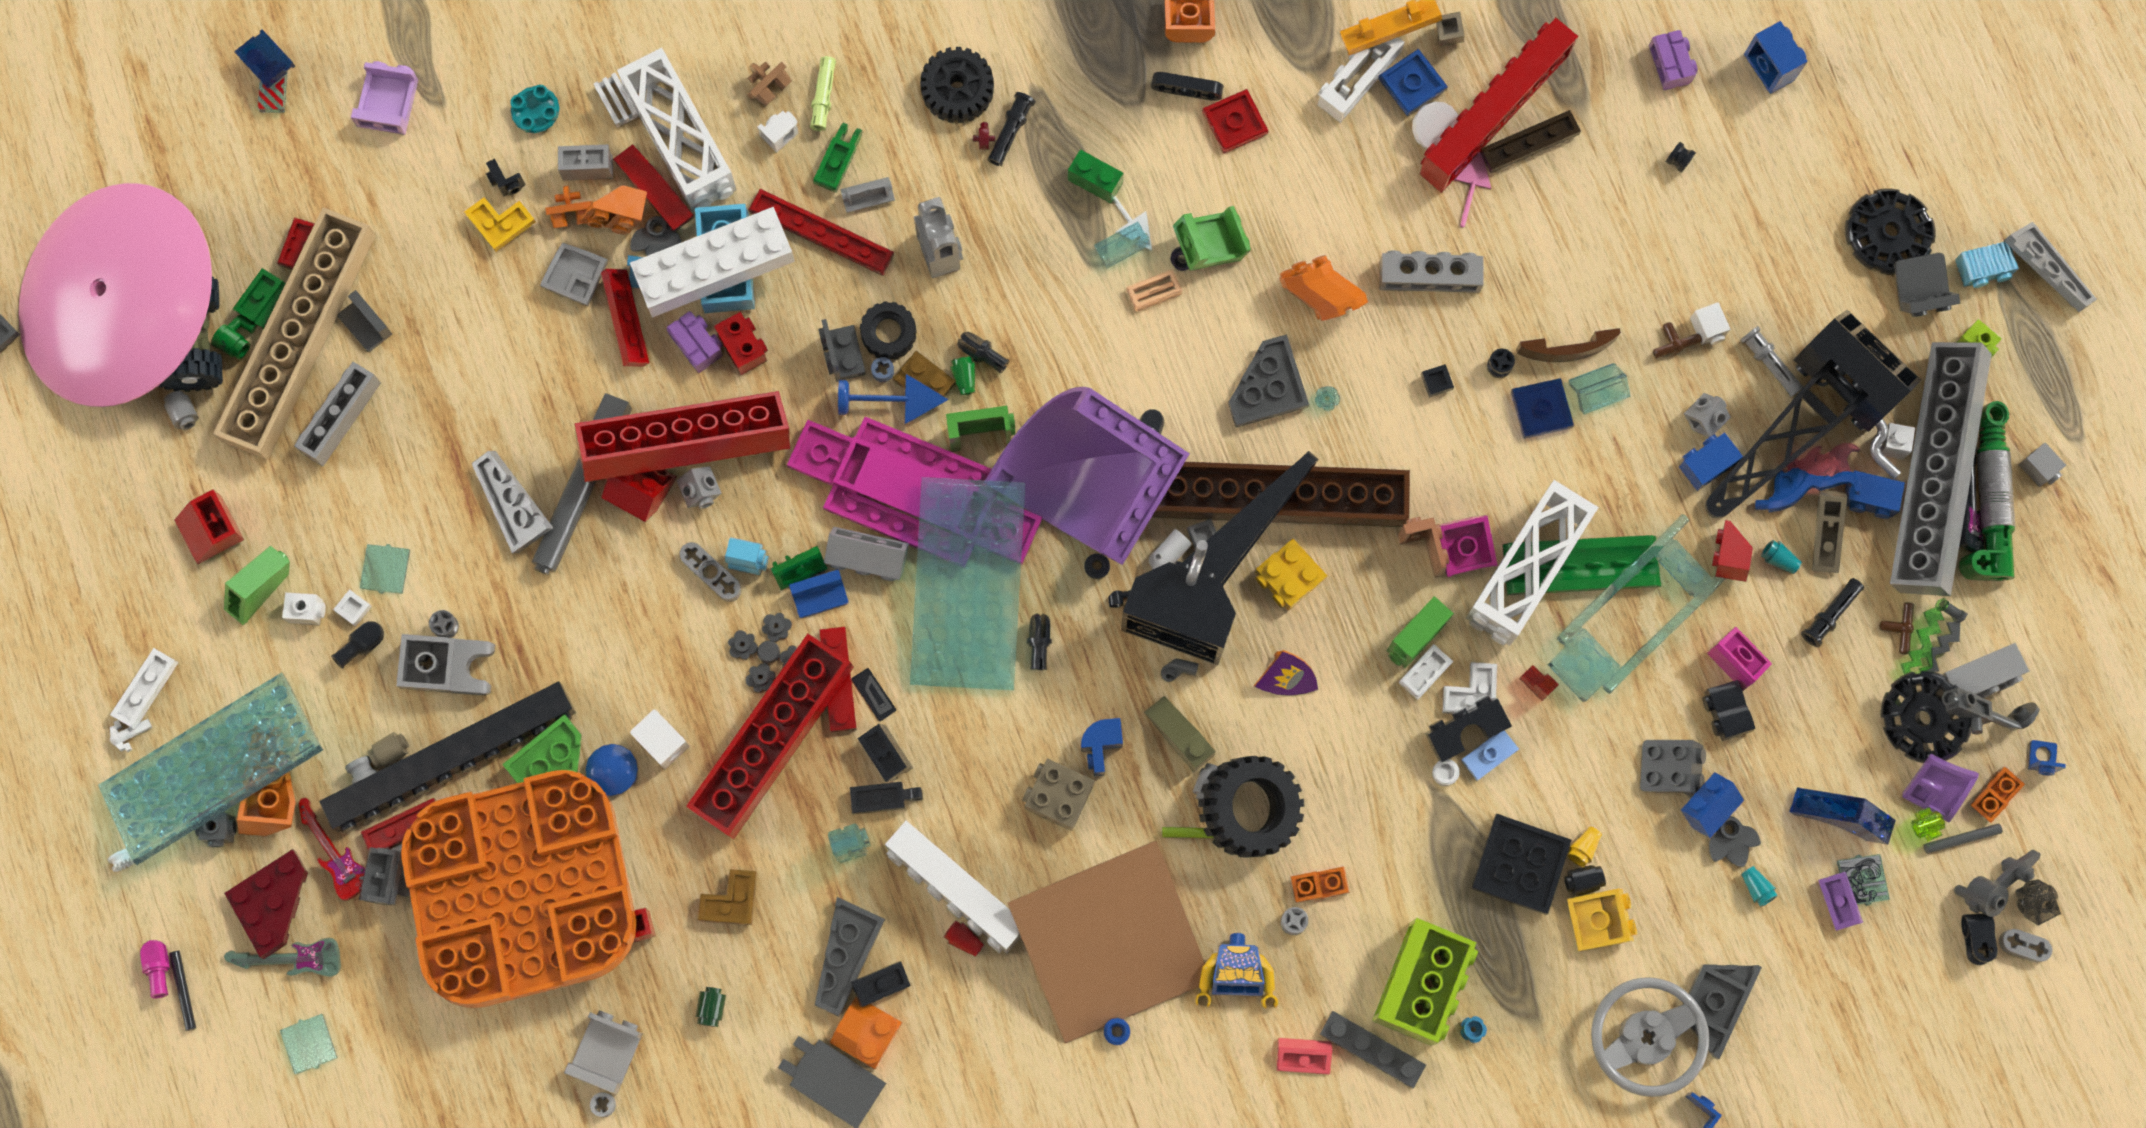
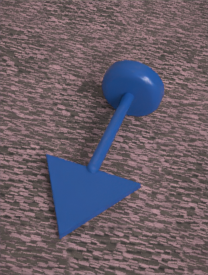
M907 374L905 396L850 395L849 382L847 380H839L838 415L848 414L850 401L905 402V424L949 399Z

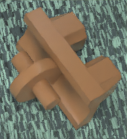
M781 61L766 75L765 71L770 68L767 62H764L760 67L752 63L749 68L753 73L747 79L752 84L757 79L761 81L747 96L751 100L755 98L764 106L768 105L776 97L766 87L770 82L773 81L781 91L792 82L784 70L787 66Z

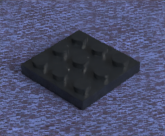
M1496 813L1471 889L1548 915L1571 839Z

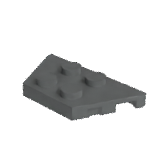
M1703 964L1696 975L1688 994L1697 1002L1705 1016L1709 1030L1708 1051L1717 1060L1720 1059L1761 971V966ZM1694 1024L1690 1028L1698 1037L1697 1026Z

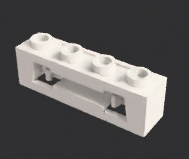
M1397 37L1350 55L1348 58L1350 61L1347 65H1341L1334 73L1333 77L1335 79L1330 84L1325 83L1319 90L1318 106L1341 123L1378 80V76L1386 71L1402 52L1404 41ZM1373 50L1371 58L1375 62L1354 85L1353 92L1349 96L1350 89L1346 85L1366 63L1370 52Z

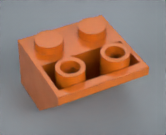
M622 185L593 202L581 216V221L588 222L587 224L594 228H611L617 234L630 233L642 221L647 192Z

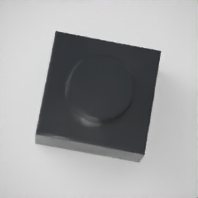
M1446 364L1421 372L1429 398L1454 389Z

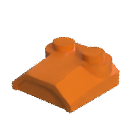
M1164 0L1165 36L1168 40L1179 43H1203L1210 41L1215 36L1214 0Z
M855 997L829 1043L876 1070L901 1027L902 1022L871 1004L860 1007L857 997Z

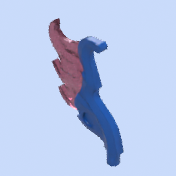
M1842 443L1826 454H1819L1822 450L1821 445L1813 448L1802 460L1795 459L1787 466V473L1781 471L1776 475L1774 494L1772 497H1769V500H1756L1755 509L1775 512L1790 508L1812 488L1822 491L1842 484H1851L1854 486L1855 494L1860 495V478L1857 474L1851 472L1847 462L1850 453L1860 452V448L1853 443Z

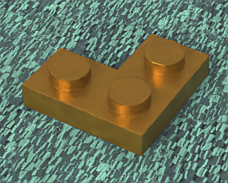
M730 869L727 895H700L698 920L752 925L757 872Z

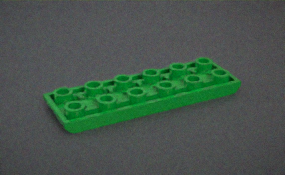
M1656 536L1579 539L1545 593L1661 587ZM1560 540L1539 541V553L1559 544ZM1513 542L1502 545L1503 558ZM1525 542L1521 543L1506 568L1525 560ZM1556 559L1539 566V586ZM1531 570V594H1533V587H1532V570ZM1525 573L1506 582L1507 595L1525 594Z

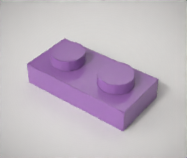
M1846 872L1818 880L1836 931L1863 923Z

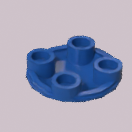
M609 744L601 746L591 754L585 771L587 778L596 782L606 795L613 796L622 794L635 784L638 767L637 761L630 750L621 745Z

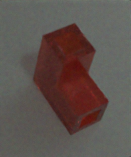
M1534 665L1519 678L1541 701L1559 685L1548 673L1544 676Z

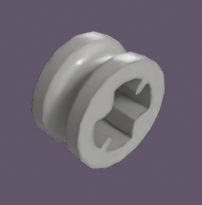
M601 1092L592 1097L590 1109L596 1116L608 1117L615 1111L616 1101L612 1095ZM601 1097L602 1100L606 1098L609 1100L607 1104L609 1109L606 1112L602 1109L600 1112L597 1110L599 1106L598 1099Z

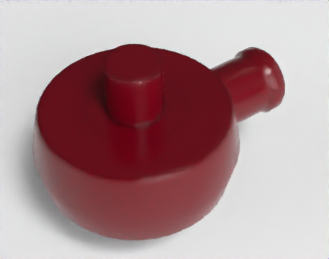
M987 122L980 124L979 135H973V142H979V150H989V142H995V135H989Z

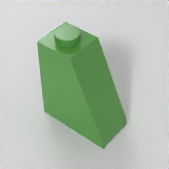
M269 546L225 583L224 610L242 625L247 623L289 575L290 561L282 551H277L272 546Z

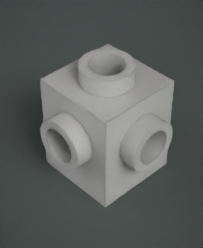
M1703 393L1684 413L1692 430L1707 437L1714 435L1731 418L1726 409L1727 404L1718 396L1713 397L1706 393Z
M710 466L690 469L676 480L688 508L698 506L700 509L707 508L713 505V500L722 494Z

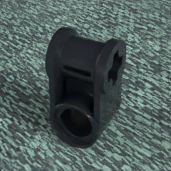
M1984 913L1962 915L1961 928L1965 939L1968 960L1975 965H1984L1994 960L1998 953L1994 918ZM1979 948L1982 951H1986L1985 956L1982 953H1978Z

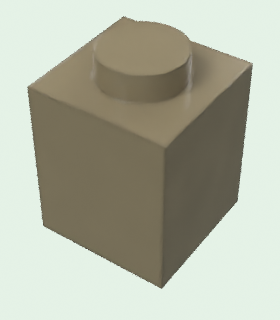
M1455 12L1442 15V21L1436 23L1440 47L1464 42L1465 35L1461 13Z

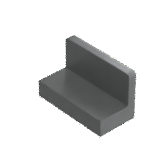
M355 290L348 295L352 303L338 314V317L366 351L371 352L390 337L392 333Z

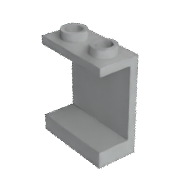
M599 1010L597 1015L590 1012L588 1016L591 1018L572 1064L568 1063L564 1073L618 1094L643 1033L637 1031L638 1025L623 1020L622 1025L613 1022L614 1016Z

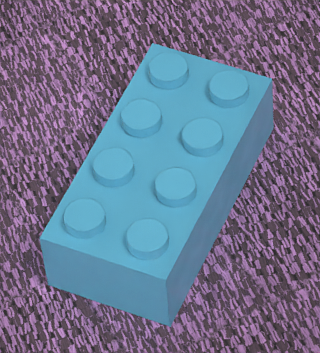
M746 204L695 208L697 236L748 217ZM753 278L701 298L704 313L755 309Z

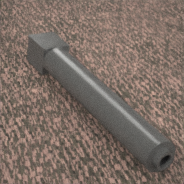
M605 393L593 420L630 415L632 408L629 402ZM580 456L549 522L553 529L543 535L532 560V563L536 565L534 569L546 575H549L550 571L556 572L597 481L585 482Z

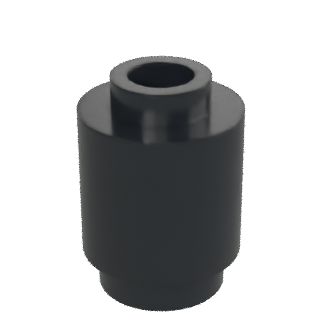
M1589 865L1568 870V876L1564 877L1567 891L1572 892L1574 896L1599 891L1600 887L1606 886L1605 875L1601 866Z

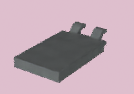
M798 1036L793 1045L805 1052L797 1067L783 1059L778 1068L794 1078L790 1086L854 1128H858L887 1083L820 1039L814 1046Z

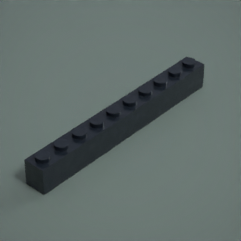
M558 681L319 802L332 829L337 832L342 831V833L349 832L357 827L356 823L364 819L366 821L373 820L381 815L380 811L388 807L390 809L397 808L405 803L404 799L412 795L415 797L423 795L429 791L428 787L436 783L439 785L447 783L453 779L452 775L460 771L465 773L477 767L476 763L484 759L486 761L492 760L501 755L500 751L508 747L513 749L522 745L525 742L524 739L531 735L537 737L564 714L571 720V715L575 714L576 711L564 686Z

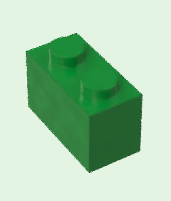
M1081 149L1068 168V181L1110 204L1123 184V172Z

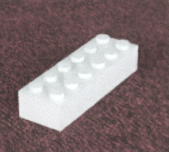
M771 207L633 261L630 265L653 318L793 263L795 260L775 209Z
M905 821L887 841L885 846L888 850L886 853L888 858L898 867L902 864L908 868L906 870L908 875L915 882L920 884L923 881L927 884L928 887L926 889L928 893L938 901L943 898L948 903L946 905L947 909L960 919L963 915L968 920L967 926L978 936L982 933L989 938L987 940L988 944L995 951L1000 953L1003 950L1005 953H1008L1019 941L1021 935L1010 909L909 822Z

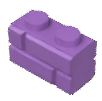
M1681 30L1654 36L1649 43V48L1663 90L1692 83L1698 69L1696 61L1694 59L1691 60L1688 53L1690 51L1688 38L1683 37Z
M689 311L681 316L679 320L667 326L666 330L695 370L701 373L710 364H713L723 356L720 349L723 345L715 334L710 336L705 329L708 325L700 315L695 317Z

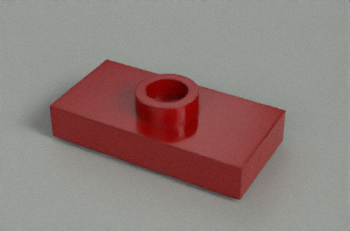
M294 217L277 262L279 266L293 270L315 223Z

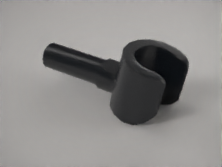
M1119 590L1113 591L1108 597L1109 607L1117 608L1124 606L1123 598H1128L1131 590L1123 592Z

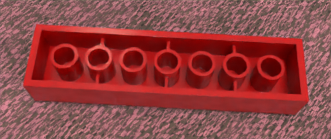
M1555 18L1550 24L1545 22L1538 30V36L1535 40H1528L1522 47L1520 56L1518 58L1514 56L1505 66L1506 70L1502 75L1498 73L1489 83L1490 87L1486 93L1481 91L1472 103L1474 105L1470 110L1465 108L1456 120L1458 122L1454 127L1448 126L1441 134L1439 143L1437 145L1431 144L1425 151V157L1420 163L1422 168L1419 175L1442 193L1478 155L1481 148L1485 147L1570 56L1579 36L1559 19Z
M779 391L574 423L585 482L790 449L789 425Z
M807 633L686 807L734 840L854 668L852 663Z

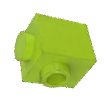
M1978 319L1956 343H1983L1992 354V358L1999 350L1996 345L2002 338Z

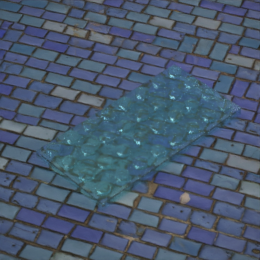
M922 477L910 685L1014 690L1026 483Z
M281 672L98 786L131 860L136 865H139L323 751V748L287 678Z

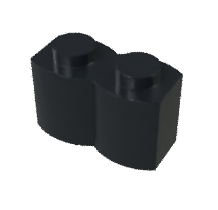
M1738 680L1709 688L1704 692V707L1707 712H1711L1714 721L1711 722L1713 732L1716 736H1720L1722 741L1751 733L1755 730L1753 718L1746 705Z

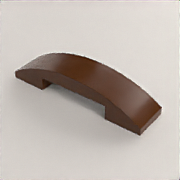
M1620 328L1595 331L1590 339L1591 342L1549 348L1546 346L1545 338L1521 341L1516 351L1517 354L1532 360L1569 362L1592 356L1604 350L1617 340L1621 331Z

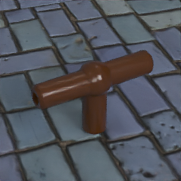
M1671 322L1665 323L1663 329L1670 343L1653 349V355L1655 358H1660L1674 352L1680 353L1687 347L1701 343L1702 337L1696 333L1679 339Z
M1905 602L1903 605L1902 623L1883 620L1880 622L1881 631L1901 633L1900 654L1910 653L1911 634L1914 631L1912 624L1914 604L1910 602Z

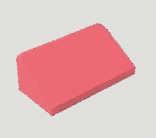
M1278 1039L1277 1071L1330 1074L1332 1060V1043L1330 1041Z

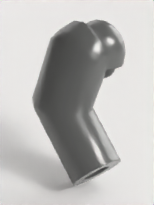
M1176 658L1162 668V679L1166 682H1172L1182 673L1196 676L1199 663Z

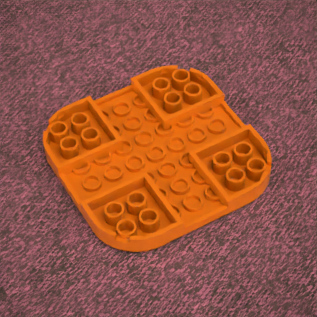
M569 770L551 771L523 778L524 782L473 794L471 791L443 798L421 810L416 815L418 818L410 829L406 830L402 842L401 856L406 887L409 888L417 932L415 940L419 963L426 982L448 1002L465 1008H481L593 980L611 972L629 953L636 933V916L615 811L603 789L596 782L583 776V774Z

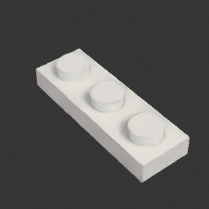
M153 648L110 715L136 729L179 662Z

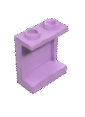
M374 61L373 63L365 62L366 77L358 109L353 108L351 119L356 127L405 135L417 88V76L407 66L398 65L397 67H391L379 61Z

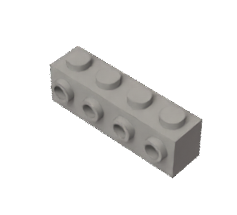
M352 362L349 368L342 374L338 384L328 394L322 407L314 414L312 421L305 431L301 433L294 446L303 455L324 466L381 384L378 378L365 368Z

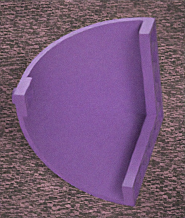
M1075 387L1052 398L1025 422L1008 443L984 483L1028 511L1041 516L1043 520L1123 565L1190 453L1093 389Z

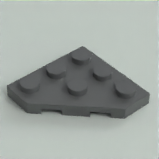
M1287 334L1262 341L1237 389L1229 400L1228 405L1236 428L1309 407Z

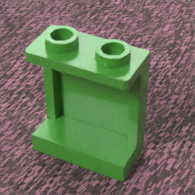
M1229 206L1222 213L1193 218L1192 213L1183 214L1173 225L1190 271L1241 261L1251 251L1249 239L1245 235L1240 216L1237 214L1234 206Z
M1007 406L946 414L951 452L961 451L959 436L1004 430L1006 444L1011 441V436L1016 434L1014 414H1008Z

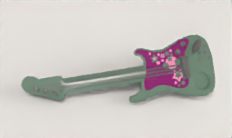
M333 938L320 939L312 944L295 942L291 946L297 950V953L271 954L264 960L259 955H250L249 952L236 953L230 950L224 955L227 962L245 969L250 968L251 965L294 964V969L287 972V975L290 976L302 972H314L319 975L332 977L337 975L341 969L340 950L337 941Z

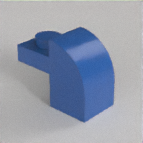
M1120 718L1099 720L1091 724L1083 734L1081 752H1092V754H1087L1088 770H1093L1094 776L1105 775L1103 750L1123 747Z

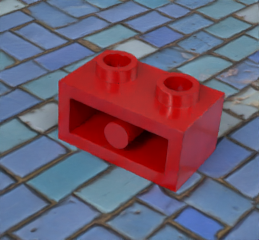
M741 311L714 325L719 339L740 375L767 362L765 353L768 349L762 338L756 339L753 331L756 330L754 324L749 317L744 318Z

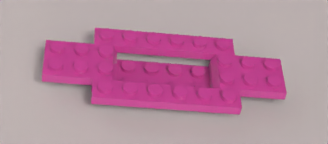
M864 417L856 436L853 438L807 420L787 463L788 468L833 486L823 506L825 511L897 541L909 543L911 547L964 569L975 546L1023 565L1042 522L1041 516L996 498L999 492L984 483L992 470L991 468L868 417ZM857 493H861V494H863V495H865V496H868V497H870V498H872V499H875V500L880 501V502H882V503H884V504H887V505H889V506H892V507H894V508H896V509H899V510H901V511H904V512H906V513H908V514H911V515H913V516H916V517H918V518H920V519H923V520H925V521H928V522H930V523H932V524H935V525H937V526H940V527H942V528H944V529H947V530L951 531V533L946 532V531H944V530H941V529H939V528H937V527H934V526H932V525H929V524H927V523H925V522H922V521H920V520H917V519H915V518H913V517H910V516H908V515H905V514H903V513H901V512H898V511H896V510H894V509H891V508H889V507H886V506H884V505H882V504H879V503H877V502H874V501H872V500H870V499H867V498H865V497H862V496L858 495Z

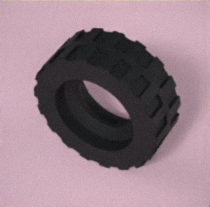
M884 301L881 304H875L874 307L866 311L867 313L861 319L860 334L863 344L870 354H874L876 358L886 357L895 360L899 359L900 356H905L912 349L913 343L916 341V324L911 312L907 311L905 306L902 304L898 305L897 302L889 303ZM892 319L900 325L901 334L897 340L886 343L877 337L876 328L881 321Z

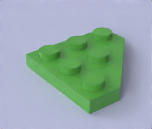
M564 714L502 765L517 783L524 782L523 778L551 771L569 770L578 772L582 734Z

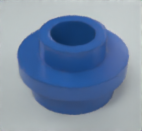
M1114 1018L1106 1023L1104 1037L1110 1044L1121 1045L1129 1039L1130 1027L1125 1020ZM1120 1027L1122 1030L1121 1036H1113L1112 1029Z

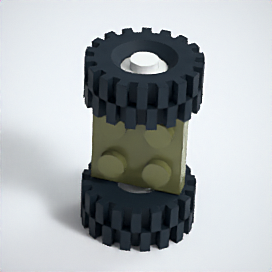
M213 276L207 314L208 312H216L220 306L219 282ZM207 314L193 347L178 368L164 382L158 385L160 388L164 387L166 390L173 389V391L184 390V392H190V390H210L211 387L216 388L222 384V357L215 351L210 352V343L208 341L209 319Z

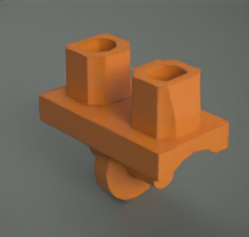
M569 185L563 186L564 194L555 195V201H565L566 205L545 208L546 215H550L553 227H567L566 213L574 211L577 225L587 224L588 222L581 221V216L591 206L593 201L572 204V200L581 199L580 191L571 192Z

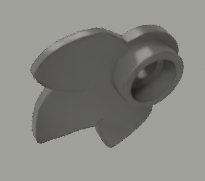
M654 216L646 222L644 228L635 231L631 239L630 248L633 252L645 250L648 256L681 243V239L678 233L673 232L661 216ZM657 226L662 227V231L659 233L654 232V228Z
M1730 816L1710 839L1709 853L1714 862L1726 856L1732 864L1744 867L1748 860L1749 847H1756L1761 844V841L1755 829L1742 825L1737 818ZM1726 825H1730L1732 827V834H1727L1725 832Z

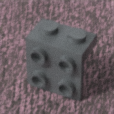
M1938 252L1895 262L1894 269L1900 311L1910 313L1912 317L1927 315V310L1936 309L1937 312L1948 311L1952 309V305L1960 304L1959 294L1949 292L1946 262L1943 253Z
M1645 740L1642 744L1641 790L1644 792H1682L1693 797L1705 783L1702 766L1706 761V751L1703 745L1694 740Z

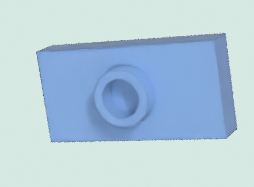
M1504 730L1489 738L1461 761L1476 781H1478L1518 751L1519 748Z

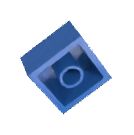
M1781 21L1755 34L1744 53V56L1770 94L1795 81L1808 62L1804 50L1797 46L1790 29L1785 27Z

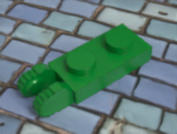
M846 123L841 124L836 136L832 138L813 180L814 184L837 193L863 133L861 129L857 128L849 143L843 141L848 132V124Z

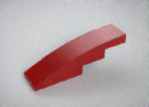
M633 144L613 158V161L636 189L647 192L646 200L657 214L664 219L673 232H676L694 218V215Z

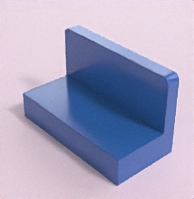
M839 569L789 585L800 618L815 615L849 603Z

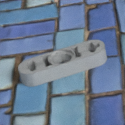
M690 542L682 546L680 558L684 565L721 599L732 602L739 598L741 586L738 580L700 545ZM697 550L696 555L702 561L700 566L692 558L686 560L688 558L687 551L694 552ZM710 565L718 569L716 577L708 579L703 575L704 569ZM721 579L729 586L735 584L733 587L735 592L733 594L729 592L723 594L725 589L719 583Z

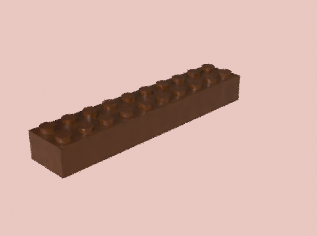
M1184 462L1151 518L1230 521L1286 472L1291 465ZM1314 466L1272 522L1402 527L1406 524V520L1409 519L1410 470Z

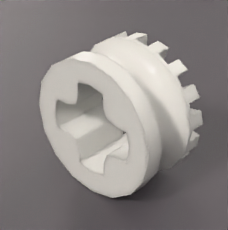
M130 849L118 851L108 858V862L113 864L112 870L114 872L121 871L122 867L126 869L125 866L130 867V865L135 863V858L130 857Z

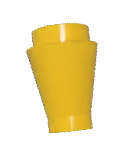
M1589 826L1569 847L1568 858L1573 863L1585 867L1587 863H1591L1602 833L1598 829Z

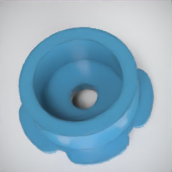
M1477 1016L1467 1017L1461 1023V1035L1465 1040H1470L1471 1043L1481 1041L1482 1037L1486 1035V1025ZM1472 1027H1475V1032L1471 1031Z

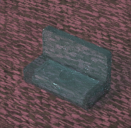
M1137 221L1094 245V248L1107 269L1150 246L1148 234L1144 233Z
M1615 363L1569 380V385L1577 393L1580 411L1583 414L1631 397L1627 375Z

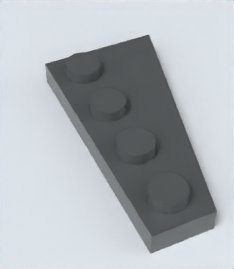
M837 897L815 1006L840 1017L853 990L851 981L858 979L885 922L884 918Z

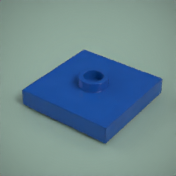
M1419 49L1378 76L1379 81L1406 116H1409L1448 88Z

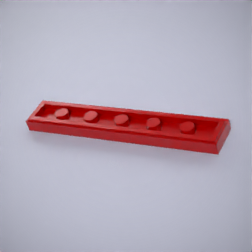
M759 189L748 209L749 213L754 215L774 207L783 229L882 276L894 256L893 251L762 189Z

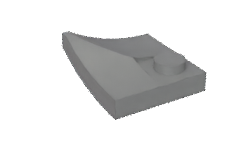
M562 243L549 265L540 286L588 307L601 279V272L605 270L608 260L583 249Z

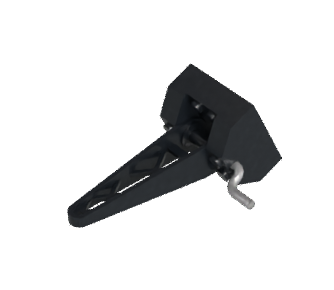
M1847 309L1835 317L1794 359L1797 363L1796 369L1805 377L1809 375L1811 380L1705 502L1706 512L1709 516L1716 519L1728 515L1840 424L1849 414L1853 417L1851 419L1852 423L1861 431L1866 429L1869 432L1874 426L1877 427V434L1870 445L1871 456L1881 468L1895 479L1901 471L1880 450L1888 433L1887 424L1883 418L1916 387L1921 379ZM1845 374H1848L1854 380L1852 385L1843 377ZM1814 384L1822 387L1829 384L1848 403L1843 409L1844 412L1839 417L1809 390ZM1802 399L1828 424L1796 430ZM1794 407L1790 431L1770 435ZM1819 432L1791 455L1795 436ZM1788 438L1783 463L1775 469L1752 473L1756 450L1763 442ZM1748 460L1746 474L1734 476ZM1764 477L1755 486L1748 490L1750 479ZM1745 480L1741 497L1725 499L1727 483Z
M1310 451L1304 454L1302 458L1207 541L1200 540L1197 543L1196 550L1184 562L1176 561L1175 564L1168 562L1136 577L1123 610L1121 631L1219 665L1236 615L1223 586L1319 459Z

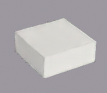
M349 589L333 610L356 627L372 606Z

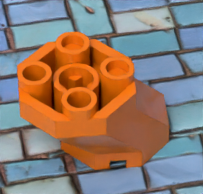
M1326 255L1314 258L1312 263L1306 264V261L1295 263L1291 266L1292 269L1280 273L1279 279L1282 287L1312 308L1317 319H1321V321L1340 317L1346 314L1345 311L1351 308L1354 311L1368 302L1364 291L1333 270L1331 262L1327 259Z

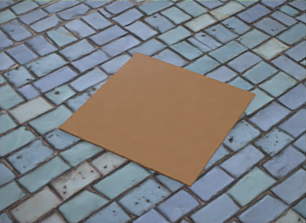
M1156 840L1007 902L1065 1043L1105 1027L1106 1023L1111 1019H1124L1199 987L1201 971L1205 962Z

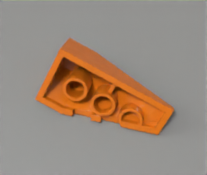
M255 726L237 815L239 834L268 836L292 827L296 802L282 729Z

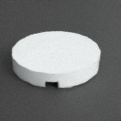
M1431 102L1423 105L1417 115H1415L1412 125V131L1417 143L1421 144L1426 150L1433 143L1437 145L1441 140L1440 136L1448 126L1453 128L1458 122L1456 120L1458 117L1457 112L1452 106L1444 102Z

